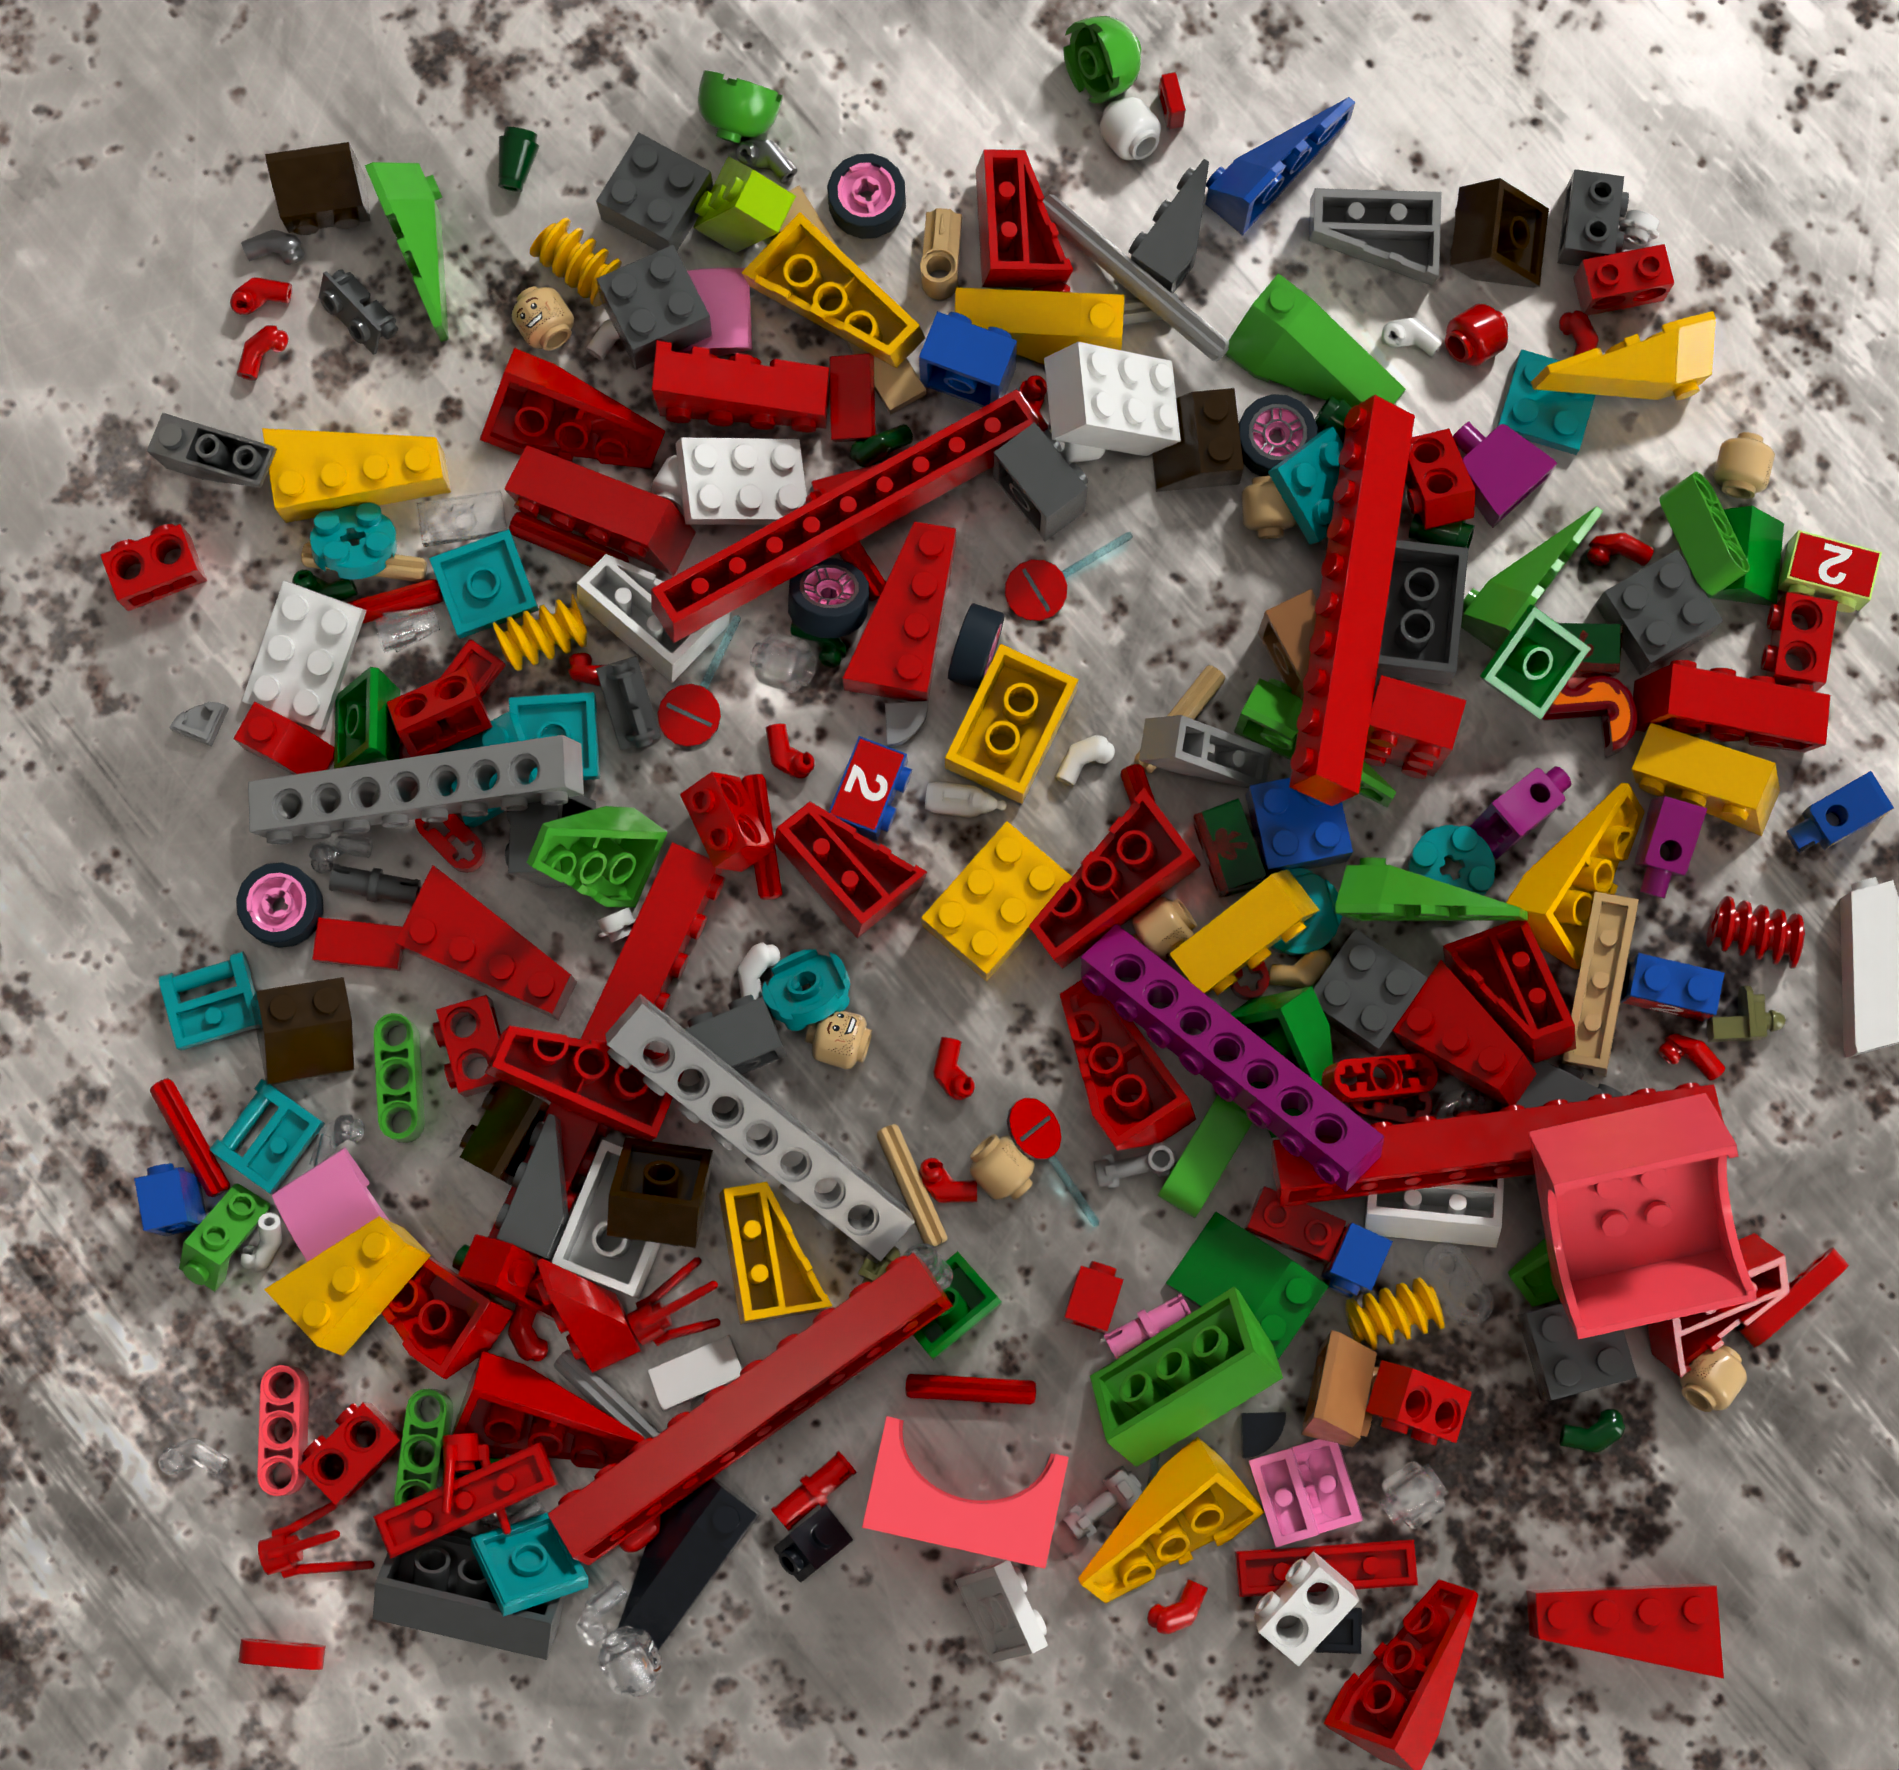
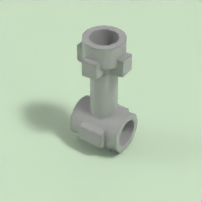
M1161 1142L1152 1145L1151 1151L1146 1155L1114 1161L1112 1154L1101 1156L1102 1160L1094 1161V1168L1099 1187L1108 1186V1189L1119 1187V1178L1150 1171L1157 1174L1159 1178L1169 1176L1170 1169L1173 1164L1178 1162L1176 1151H1171Z
M1124 1466L1115 1469L1102 1481L1107 1488L1105 1492L1083 1509L1075 1503L1067 1510L1069 1514L1063 1518V1521L1078 1540L1085 1535L1089 1538L1096 1533L1097 1530L1093 1523L1119 1504L1123 1511L1133 1506L1142 1494L1140 1489L1142 1484L1132 1471L1127 1472Z

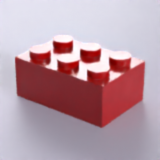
M1381 675L1374 689L1364 761L1369 765L1384 767L1385 763L1401 767L1403 774L1417 779H1426L1427 775L1434 777L1453 750L1467 700Z

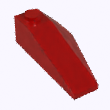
M514 348L479 440L520 456L526 445L570 461L573 460V457L597 459L601 464L651 468L665 430L556 364Z
M482 1351L471 1376L452 1434L477 1433L479 1445L489 1444L490 1458L503 1459L507 1454L512 1455L532 1445L542 1443L548 1458L571 1460L576 1467L602 1469L613 1463L618 1464L631 1454V1449L638 1442L644 1440V1436L527 1365Z

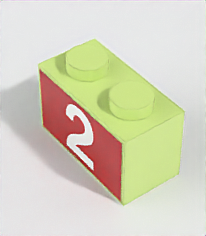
M1798 530L1787 543L1779 576L1778 589L1790 593L1838 601L1837 611L1851 613L1855 610L1859 611L1871 600L1882 552Z

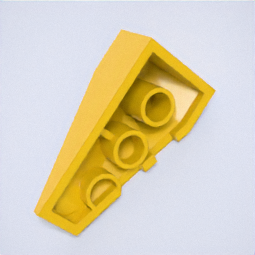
M1711 311L1675 320L1662 325V332L1656 333L1643 341H1640L1638 334L1624 338L1623 342L1606 350L1605 354H1602L1600 348H1595L1549 364L1531 381L1534 390L1653 400L1674 396L1676 400L1689 398L1700 391L1699 385L1712 375L1716 317L1714 312Z
M1196 1437L1163 1464L1078 1577V1580L1083 1587L1106 1604L1153 1580L1157 1569L1175 1560H1178L1180 1565L1192 1560L1191 1552L1215 1541L1218 1547L1230 1541L1265 1513L1264 1509L1224 1459L1199 1437Z

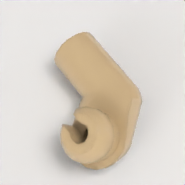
M1319 949L1307 953L1294 965L1272 964L1270 969V985L1297 988L1315 985L1331 964L1329 952L1325 949Z

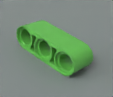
M1699 472L1692 473L1659 497L1661 507L1692 574L1706 593L1714 596L1750 571L1748 560L1713 487Z
M391 1013L384 1015L378 1020L373 1034L378 1123L384 1135L399 1143H409L421 1136L425 1125L420 1034L418 1028L409 1019L401 1014ZM396 1025H404L407 1030L404 1042L397 1046H390L387 1040L388 1032ZM398 1068H407L409 1072L407 1084L401 1089H392L389 1082L392 1072ZM409 1111L412 1118L410 1127L405 1132L395 1133L392 1128V1119L398 1112Z
M1217 1095L1157 1196L1191 1217L1196 1218L1252 1125V1122L1246 1115V1111L1234 1101L1227 1102Z
M421 1389L415 1392L408 1401L394 1495L395 1506L407 1502L409 1492L416 1486L422 1487L426 1492L442 1486L444 1472L442 1436L450 1435L453 1418V1403L450 1397L443 1391ZM429 1396L436 1398L440 1404L439 1416L431 1422L423 1419L420 1414L421 1403ZM423 1441L430 1443L434 1449L433 1461L425 1467L420 1466L414 1458L416 1446Z

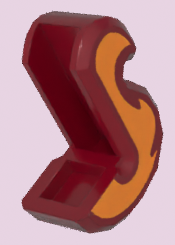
M1599 675L1587 678L1574 689L1570 688L1567 682L1542 717V720L1601 717L1604 755L1607 758L1618 754L1634 735L1637 726V709L1631 691L1618 679Z

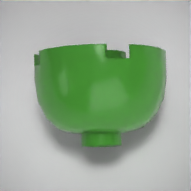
M1095 16L1074 22L1067 29L1065 36L1071 34L1070 45L1063 47L1067 72L1079 92L1086 88L1088 93L1093 96V98L1088 99L1090 102L1103 103L1114 99L1126 92L1137 80L1141 66V44L1124 22L1110 16Z
M705 70L699 86L698 106L705 122L718 129L716 137L740 144L741 137L756 138L769 130L777 118L783 95L739 78L736 80L731 78L725 80L723 79L724 74Z

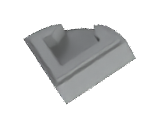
M928 701L885 703L887 747H896L906 743L920 730L927 717Z
M207 702L180 713L169 728L176 733L212 747L229 708L221 703Z

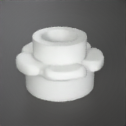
M1629 210L1625 220L1619 222L1621 231H1624V239L1632 244L1645 246L1648 241L1659 237V232L1657 231L1659 220L1649 213Z
M629 907L597 920L602 931L598 936L602 938L608 935L611 943L628 936L632 929V924L636 921Z

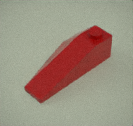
M1082 980L1059 994L1093 1118L1117 1151L1161 1143L1197 1120L1190 1099L1133 1022L1124 1020L1117 1013L1114 1005L1105 997L1092 994L1084 986Z
M430 1256L381 1313L388 1324L393 1325L403 1340L402 1345L409 1355L441 1378L447 1379L480 1357L482 1351L487 1352L492 1348L514 1311L495 1298L488 1296L477 1286L458 1276L457 1273Z
M1439 1579L1403 1618L1404 1627L1388 1645L1382 1641L1372 1652L1376 1658L1359 1676L1353 1673L1344 1683L1323 1724L1383 1762L1405 1770H1421L1441 1729L1479 1595L1477 1592Z

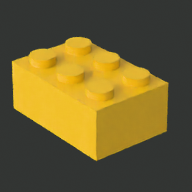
M1000 643L945 756V769L1023 804L1077 692L1079 679Z
M1006 821L921 917L922 927L987 982L1032 931L1029 927L1030 923L1065 882L1067 883L1072 876Z

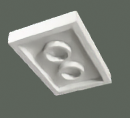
M681 437L675 443L685 524L769 525L806 504L807 494L799 439Z
M283 581L242 702L253 705L255 701L288 719L325 731L367 610L291 582Z
M1006 1560L955 1579L992 1663L1032 1654L1048 1646L1044 1637L1047 1633L1044 1620L1036 1609L1032 1610L1025 1595V1592H1027L1025 1578L1018 1567L1012 1566L1011 1561Z

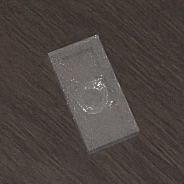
M500 490L417 503L421 541L424 547L482 539L507 530L503 496Z

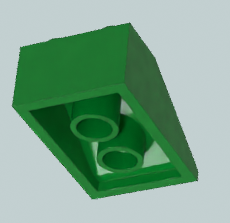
M1312 986L1250 999L1230 1013L1322 1086V1074L1326 1067L1333 1064L1330 1025ZM1259 1081L1250 1084L1251 1086L1258 1089L1267 1088L1269 1086L1266 1083ZM1294 1108L1284 1110L1286 1114L1291 1116L1303 1114L1300 1110ZM1268 1130L1271 1138L1277 1137L1270 1130Z
M1218 1212L1213 1214L1165 1283L1199 1308L1232 1287L1238 1289L1271 1341L1277 1360L1281 1357L1329 1287V1285L1295 1261Z

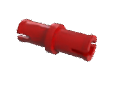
M837 1451L835 1456L810 1477L804 1475L799 1480L801 1485L778 1505L771 1508V1511L788 1531L816 1506L820 1505L823 1507L828 1503L826 1498L852 1475L854 1476L857 1473L840 1451Z

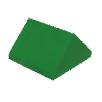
M1754 506L1724 509L1748 560L1750 571L1716 595L1711 596L1708 593L1706 595L1708 598L1759 605L1771 606L1772 604H1777L1784 523Z
M1530 604L1480 677L1485 683L1537 718L1542 719L1591 648L1537 607Z
M370 666L337 695L335 705L334 769L399 759L400 737L396 731L387 702L399 697L400 689L379 668Z
M958 1251L932 1272L953 1306L913 1334L914 1338L933 1361L1002 1303Z

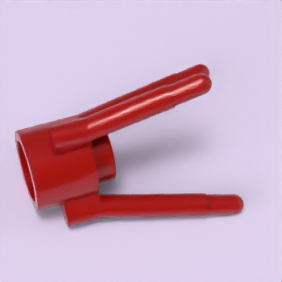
M695 1257L653 1293L636 1302L637 1309L627 1314L630 1327L641 1345L654 1341L656 1346H659L671 1339L718 1327L721 1324L718 1318L666 1330V1328L672 1325L669 1315L715 1290L718 1287L716 1281H711L666 1306L661 1302L656 1303L701 1264L702 1260L700 1257Z
M477 1433L442 1436L444 1464L442 1513L444 1515H448L451 1512L454 1474L475 1471V1462H480L481 1468L491 1464L489 1444L479 1445ZM504 1508L496 1512L502 1532L508 1535L511 1533V1527L506 1509Z
M333 1502L314 1510L285 1527L272 1530V1537L258 1542V1554L264 1572L267 1575L281 1572L284 1579L298 1574L373 1569L375 1563L368 1560L297 1564V1562L303 1560V1550L339 1538L340 1532L338 1530L322 1533L303 1540H299L297 1535L290 1536L334 1511L337 1505H334Z

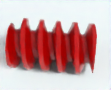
M1725 896L1719 902L1711 917L1706 945L1709 948L1715 938L1719 937L1721 938V950L1726 952L1733 941L1738 942L1739 956H1744L1748 948L1754 946L1755 959L1759 961L1766 951L1770 950L1772 951V963L1774 965H1778L1784 954L1789 955V968L1794 969L1798 964L1804 945L1805 929L1803 917L1798 913H1794L1787 919L1785 911L1782 909H1776L1769 915L1768 907L1762 904L1758 905L1752 912L1751 903L1747 900L1740 901L1735 908L1734 899L1731 896Z

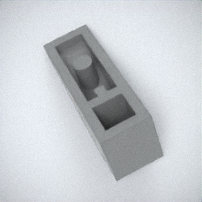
M1183 715L1145 718L1139 760L1171 772L1249 788L1250 785L1267 782L1272 749Z

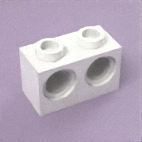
M1314 1551L1306 1560L1301 1558L1290 1567L1285 1576L1286 1581L1275 1593L1270 1591L1259 1601L1255 1609L1256 1614L1254 1615L1258 1632L1297 1666L1302 1664L1359 1602L1353 1584ZM1315 1583H1326L1329 1585L1328 1589L1319 1596H1312L1307 1593L1308 1589ZM1291 1615L1299 1618L1297 1623L1290 1628H1280L1277 1626L1279 1620L1285 1616Z

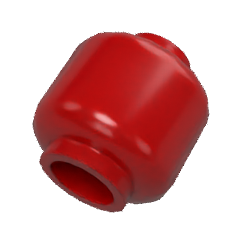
M1486 304L1472 306L1451 319L1446 328L1445 345L1447 351L1454 360L1468 366L1481 365L1503 351L1508 343V323L1505 316Z

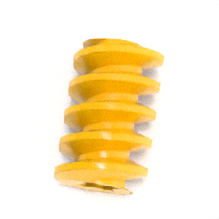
M565 217L557 224L552 223L537 236L530 247V255L539 257L542 265L552 267V273L558 278L565 277V283L569 287L577 288L580 296L590 298V303L594 307L602 305L596 278L619 269L622 262L617 258L608 265L605 264L609 251L603 248L594 255L592 252L597 241L590 238L581 244L580 241L584 231L579 227L570 234L567 233L571 220Z
M571 594V608H567L560 599L555 600L554 614H551L544 605H540L539 619L537 620L527 610L523 611V625L521 626L511 616L507 617V631L503 632L493 622V627L505 659L517 671L523 668V656L532 665H537L539 663V650L550 660L555 657L556 644L565 654L571 651V639H574L581 648L587 645L588 632L574 594Z
M1421 1277L1413 1279L1412 1292L1402 1282L1396 1284L1395 1297L1388 1288L1380 1289L1379 1303L1370 1293L1363 1295L1362 1308L1353 1298L1346 1300L1345 1315L1353 1340L1360 1344L1362 1340H1365L1372 1350L1377 1349L1378 1335L1381 1334L1389 1345L1394 1344V1333L1397 1329H1399L1406 1340L1411 1339V1325L1414 1324L1417 1325L1423 1335L1427 1334L1428 1320L1433 1319L1440 1329L1445 1328L1444 1317L1436 1292L1431 1284L1428 1286Z

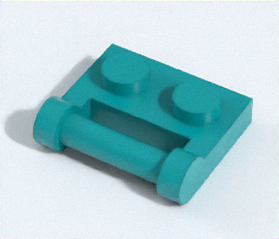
M244 951L230 955V960L178 976L170 973L159 977V985L176 1049L182 1051L256 1028L251 1005L255 989L251 978L250 965ZM235 977L237 985L235 987L181 1003L180 992Z
M261 1079L254 1088L257 1093L221 1141L217 1139L209 1150L269 1194H273L325 1123L273 1085L266 1086V1081ZM271 1102L279 1107L244 1156H241L235 1150Z

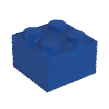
M937 311L919 355L920 381L924 387L976 406L984 407L1006 395L1016 370L1017 340L1012 339V336L1003 329L988 327L987 330L972 324L968 317L962 314L950 312L946 315Z
M1291 777L1250 785L1245 797L1256 847L1267 875L1263 878L1287 869L1303 868L1308 870L1347 862L1353 853L1342 802L1330 806L1289 787Z

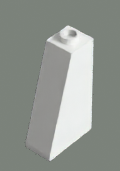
M1873 877L1851 884L1852 891L1840 898L1843 1048L1846 1058L1899 1044V897L1893 880L1878 884L1877 878Z

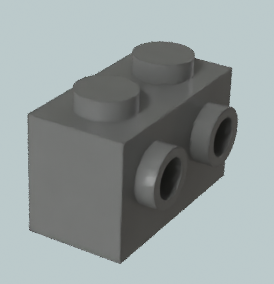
M1574 169L1566 189L1557 263L1580 266L1584 259L1622 252L1624 231H1618L1619 217H1625L1629 202V192H1623L1624 176Z

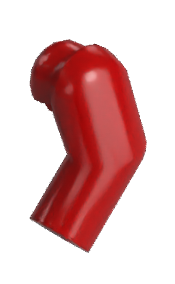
M1575 310L1573 313L1566 312L1560 317L1559 329L1565 335L1572 334L1576 342L1573 356L1597 348L1599 342L1598 335L1587 314Z
M1033 375L1022 382L1018 391L1039 420V428L1044 432L1046 429L1048 430V424L1040 414V409L1047 392V383L1042 377Z
M575 653L569 658L571 668L568 669L570 677L576 682L601 687L595 668L605 665H592V657L588 653Z
M928 1158L921 1163L919 1174L922 1178V1183L927 1192L937 1202H977L976 1180L954 1181L943 1168V1163L936 1158Z
M516 1304L508 1328V1336L520 1358L525 1361H542L548 1353V1343L546 1340L538 1338L532 1327L536 1313Z

